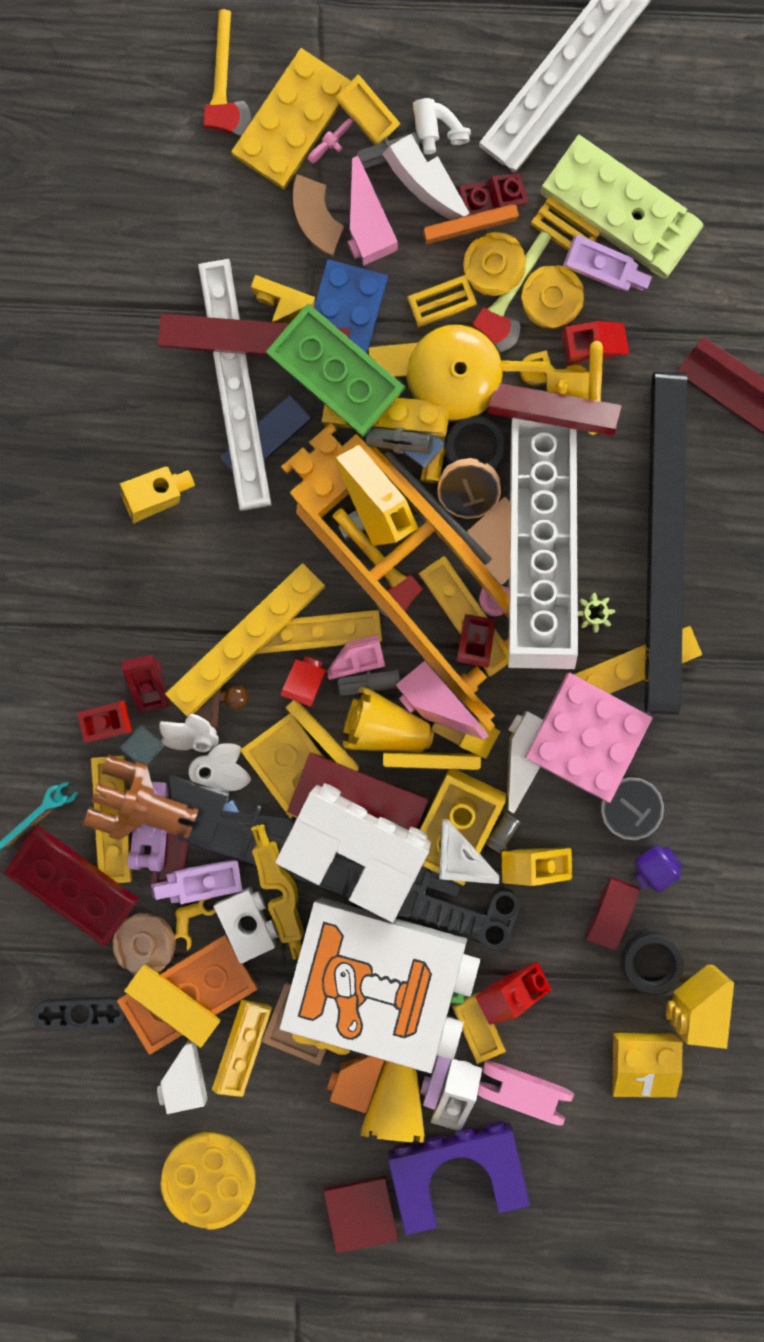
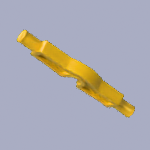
M264 824L257 825L251 828L256 841V846L252 853L257 865L260 885L263 889H278L283 893L282 896L270 900L268 910L276 925L281 942H288L292 959L296 960L300 956L302 948L301 939L304 935V929L296 907L298 903L297 885L284 867L275 863L279 856L276 842H269Z

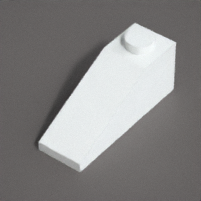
M524 711L522 716L517 713L508 729L513 733L509 738L506 808L512 813H515L540 766L524 758L543 721L528 711Z

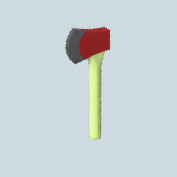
M544 231L540 232L525 255L527 262L526 270L519 285L510 292L500 295L488 309L483 307L472 324V327L489 338L499 353L510 349L517 342L520 335V323L504 317V313L551 240V236Z

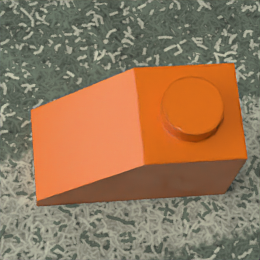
M361 1053L341 1063L338 1073L332 1071L327 1085V1090L331 1091L330 1101L366 1113L384 1060Z

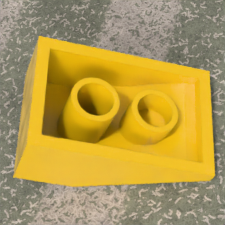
M448 769L420 827V830L428 835L426 839L431 841L429 853L422 866L440 874L443 819H448L480 854L505 804L507 793L457 769ZM455 881V882H457V883H459V884H461V885L464 886V884H465L466 881Z

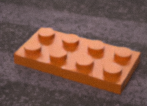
M224 934L159 974L214 1015L258 990V985L245 964H240L227 934ZM125 994L117 1000L149 1055L183 1035L130 995Z

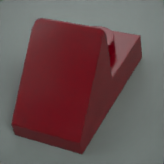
M154 655L122 661V670L139 713L170 707L169 698L165 695L167 689L162 666L159 660H155Z

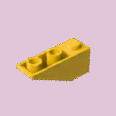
M356 445L333 458L373 546L398 542L418 529L404 496L360 445Z

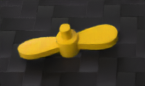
M292 1033L293 1039L301 1044L315 1045L318 1049L326 1048L339 1055H346L350 1052L349 1049Z

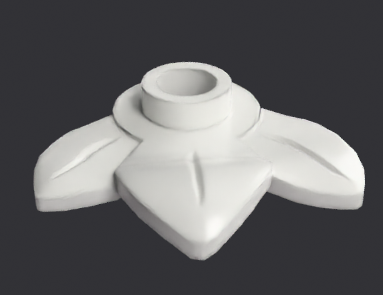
M190 714L186 718L185 723L160 722V732L163 736L161 743L169 748L177 750L194 749L199 752H207L218 745L219 738L216 735L215 728L210 726L207 720L197 715Z
M231 743L219 744L213 747L207 756L203 755L195 758L190 763L188 769L191 781L225 793L244 788L250 783L251 778L245 769L236 764L241 747ZM203 767L210 769V774L206 777L199 775V771Z

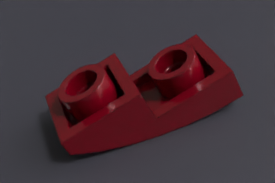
M520 172L493 176L487 182L461 185L456 189L470 213L467 216L512 204L521 207L528 203Z
M610 876L598 900V910L586 932V940L616 951L632 915L640 888Z

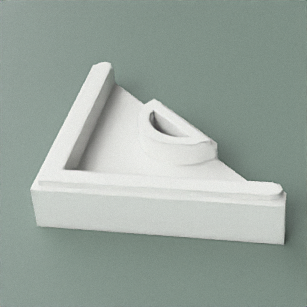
M443 819L439 879L499 884V875L448 819Z

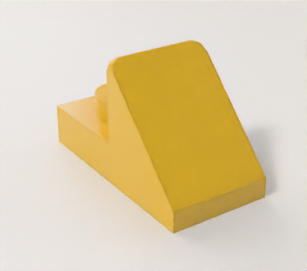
M255 275L251 288L253 294L257 296L256 299L269 306H274V303H278L272 322H291L307 304L313 308L315 307V297Z
M478 720L477 722L488 735L484 740L435 722L430 729L458 744L459 747L485 759L500 733V730L496 728L488 731Z

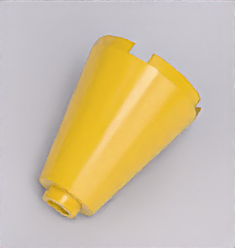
M359 688L357 692L363 694L360 700L353 699L349 708L343 732L349 734L348 742L343 740L344 748L405 753H422L425 748L429 749L433 741L434 732L430 730L428 722L369 688Z
M384 1060L361 1128V1136L369 1137V1131H372V1135L377 1136V1139L413 1142L414 1136H416V1141L424 1142L425 1134L417 1069Z

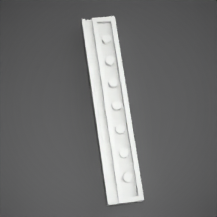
M591 0L483 137L479 147L503 166L506 165L511 169L512 173H516L651 0Z

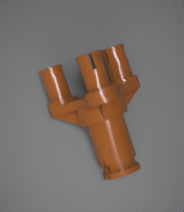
M108 754L102 774L129 782L130 790L127 789L126 792L98 782L95 791L108 797L94 793L91 802L118 810L119 813L117 816L89 806L82 826L108 833L110 838L119 841L135 829L141 828L142 824L176 836L181 834L183 838L188 839L192 828L190 825L178 822V819L184 818L195 822L198 809L187 808L188 805L153 794L154 788L146 764L138 761L134 764Z

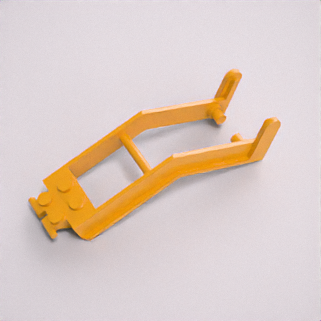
M330 423L309 441L315 449L309 454L304 448H301L281 466L286 473L294 469L303 480L290 492L297 502L296 514L385 612L469 712L490 731L495 727L491 721L495 715L474 694L478 690L477 686L487 678L486 675L476 666L467 675L463 673L459 676L378 580L435 532L456 554L509 619L508 594L464 540L376 447H368L357 434L341 446L335 437L332 436L337 429ZM356 445L361 446L404 496L407 503L425 521L422 526L370 571L366 569L321 519L349 494L333 458ZM508 638L507 640H505V641L503 642V644H504V645L506 646V648L509 650V638Z

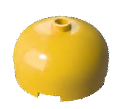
M463 325L443 326L431 331L422 338L411 353L406 375L408 389L414 399L425 400L435 405H447L449 423H457L461 419L478 416L489 407L493 392L502 384L501 358L494 344L480 331ZM460 363L461 371L464 374L460 375L455 372V364Z

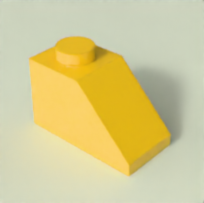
M531 848L502 851V883L535 886L571 880V848Z

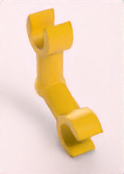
M207 899L176 910L175 945L176 939L182 937L187 941L188 951L192 944V937L188 933L189 918L202 913L208 916L216 913L215 908L206 909L203 903Z

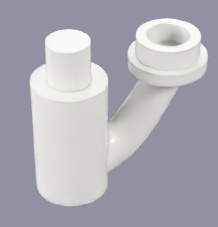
M430 98L419 99L413 102L417 139L419 143L423 144L424 154L436 152L435 142L439 140L437 118L441 119L451 129L447 135L452 145H463L470 141L471 130L463 127L448 108L442 104L435 103Z

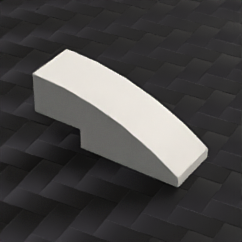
M412 134L389 146L383 153L388 164L405 186L434 211L449 220L462 218L470 214L440 159L436 157L427 162Z

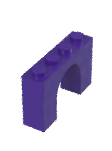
M496 1121L487 1124L485 1129L473 1131L472 1128H466L455 1132V1136L443 1138L440 1135L426 1138L424 1143L413 1146L411 1143H401L394 1146L393 1150L388 1151V1161L406 1235L437 1228L429 1183L434 1171L442 1163L453 1158H468L478 1162L485 1168L492 1181L499 1213L530 1206L510 1123L504 1124L503 1121Z

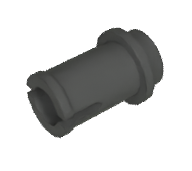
M504 812L493 832L488 836L485 845L499 854L503 850L507 851L508 847L506 845L521 822Z

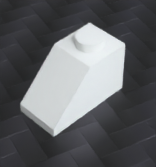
M190 1039L187 1040L160 1083L161 1086L157 1087L160 1105H165L167 1114L204 1107L208 1099L197 1045Z
M451 1060L430 1123L456 1131L462 1129L476 1102L482 1068L474 1066L467 1061Z

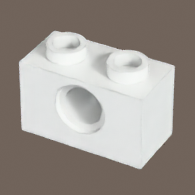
M250 886L216 902L214 908L240 964L276 947V938L279 937L274 922L272 920L267 921L262 910L266 909V906L259 891L254 893ZM244 916L253 917L257 922V928L252 931L243 929L240 919Z

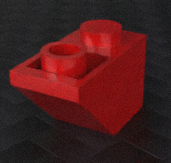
M596 321L567 326L561 335L567 366L590 362V345L594 341H600L603 345V360L629 355L624 323Z
M534 962L495 981L475 997L488 1024L491 1025L516 1019L552 989L539 963Z

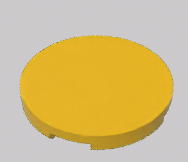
M215 1132L197 1133L178 1143L168 1155L161 1176V1192L170 1212L183 1223L186 1222L196 1227L207 1228V1230L222 1228L236 1221L248 1208L256 1184L255 1168L244 1147L233 1138Z

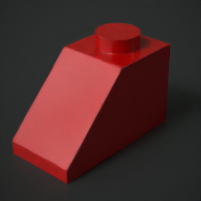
M307 656L304 657L303 662L296 659L282 689L281 696L308 706H314L327 671L321 669L322 662Z

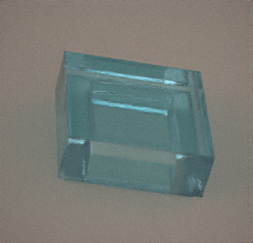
M140 725L121 746V749L135 762L138 761L148 766L165 745L144 725Z

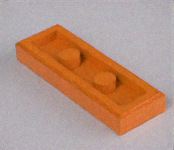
M512 204L427 226L422 233L424 243L426 245L515 222L519 216L517 206Z

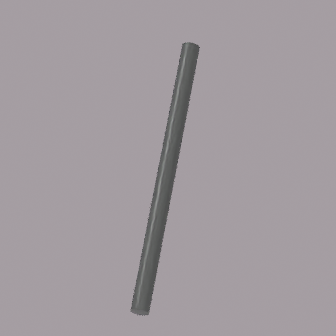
M386 452L384 456L464 540L473 553L487 565L492 558L392 452Z

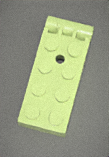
M579 134L541 188L540 194L545 198L550 196L598 229L600 236L663 279L668 278L703 228V223L693 214L686 212L687 209ZM637 213L642 217V219L635 220L632 214Z

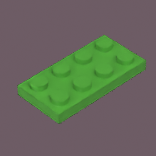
M309 304L301 310L266 351L270 358L362 437L366 435L405 390L403 384Z

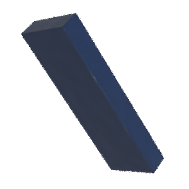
M291 395L257 423L264 461L311 421L309 415ZM228 449L220 458L233 472L230 450Z

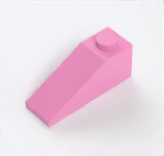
M356 156L352 158L351 240L347 241L354 259L360 257L363 266L397 251L398 241L359 157Z
M426 661L422 662L396 684L403 693L399 700L410 713L416 709L426 720L482 740L488 737L477 720Z

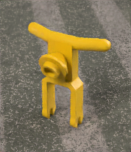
M594 341L590 345L589 370L576 364L570 365L565 369H555L549 362L501 361L502 371L547 373V392L601 402L603 345L600 341ZM588 432V433L591 434V435L597 434V433H593V432Z

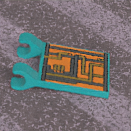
M69 782L50 787L45 793L42 805L0 841V851L17 843L56 807L74 801L78 797V792L72 794L70 798L67 795L64 796L63 789L70 784Z

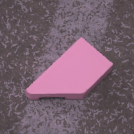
M378 635L347 642L327 670L329 680L385 667Z

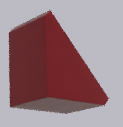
M465 614L455 662L489 668L495 619Z

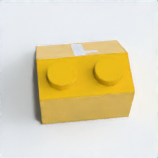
M613 1033V1097L676 1098L682 1076V1040L677 1034Z

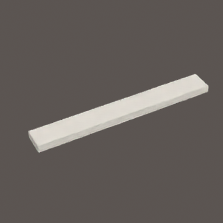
M224 259L198 264L207 317L240 320L230 260ZM213 352L239 509L243 511L271 506L246 354Z

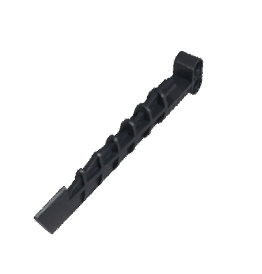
M175 775L169 777L172 800L188 805L187 808L198 809L195 822L184 818L178 819V822L190 825L192 828L188 839L178 834L180 841L257 867L252 853L256 846V841L251 828L264 824L269 842H276L280 854L296 822V817L292 816L290 819L260 815L263 806L260 804L257 805L254 814L223 811L228 793ZM337 853L320 885L286 868L284 869L294 880L350 899L364 866ZM422 866L397 914L398 916L417 921L420 918L425 920V925H428L429 922L435 923L436 929H439L441 926L447 927L448 933L453 929L458 931V936L460 937L463 934L470 935L469 940L483 944L492 950L501 949L507 944L520 905L518 898L512 890L505 887L494 890L489 897L485 911L427 892L426 889L429 887L457 897L461 884L453 880L439 879L440 874ZM501 896L512 898V906L506 911H500L496 908V901ZM498 926L502 929V935L498 940L492 941L485 937L489 927Z

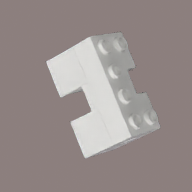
M324 783L322 787L316 785L310 792L275 863L317 885H320L337 853L363 865L364 868L349 901L393 923L429 853L431 841L426 839L428 835L414 827H410L407 830L385 818L379 817L378 819L368 814L367 810L341 797V791L329 784Z

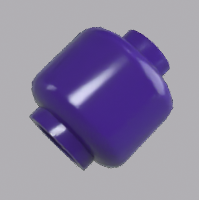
M655 845L636 859L635 865L638 872L634 876L645 890L651 887L656 892H662L681 878V871L679 869L683 865L668 846L663 848Z

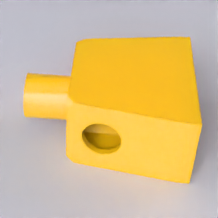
M163 467L121 483L120 495L132 522L136 523L180 502V492L194 487L195 484L188 469L171 475L169 468ZM163 487L167 491L165 493H158L154 489Z

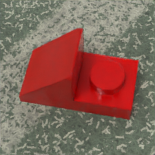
M126 701L77 713L84 743L133 732Z

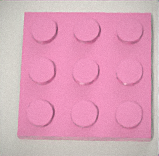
M567 673L524 758L610 803L653 717L581 678Z

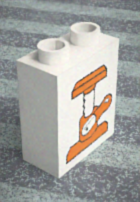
M320 898L313 904L280 1030L432 1073L436 1055L454 1060L464 1022L447 1017L453 992L471 996L480 959L463 954L467 938L396 918L392 923L371 911Z

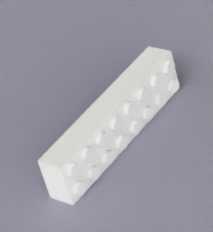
M512 418L510 449L508 668L575 669L578 656L576 429Z

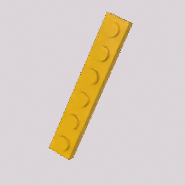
M302 563L165 695L187 717L190 714H194L325 588V585Z

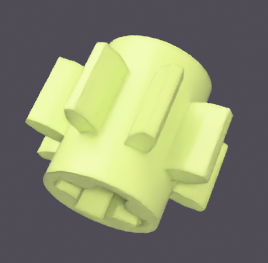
M592 593L590 597L591 602L588 603L584 599L579 600L583 608L581 611H578V616H581L583 619L581 628L589 624L592 625V630L596 633L599 630L600 623L606 627L611 625L607 617L615 613V610H608L606 604L610 598L607 597L599 601L597 600L596 593ZM599 606L600 611L598 614L601 618L591 620L589 618L591 611L588 608Z

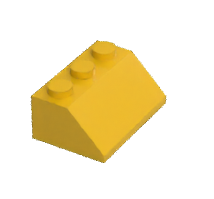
M706 965L673 992L672 1001L668 1000L666 1019L670 1020L672 1027L687 1044L727 1049L734 982L714 965Z

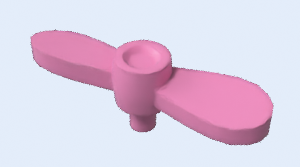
M349 118L334 133L331 131L327 132L322 139L323 142L311 151L308 160L314 164L329 148H334L340 152L342 146L338 144L339 138L351 127L354 121Z

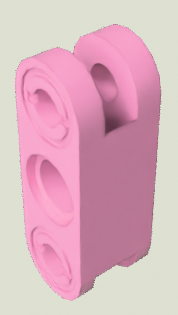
M485 1061L482 1069L483 1073L502 1081L501 1087L480 1081L477 1095L555 1125L564 1124L566 1118L556 1112L555 1109L558 1100L572 1101L573 1092L557 1084L493 1061Z

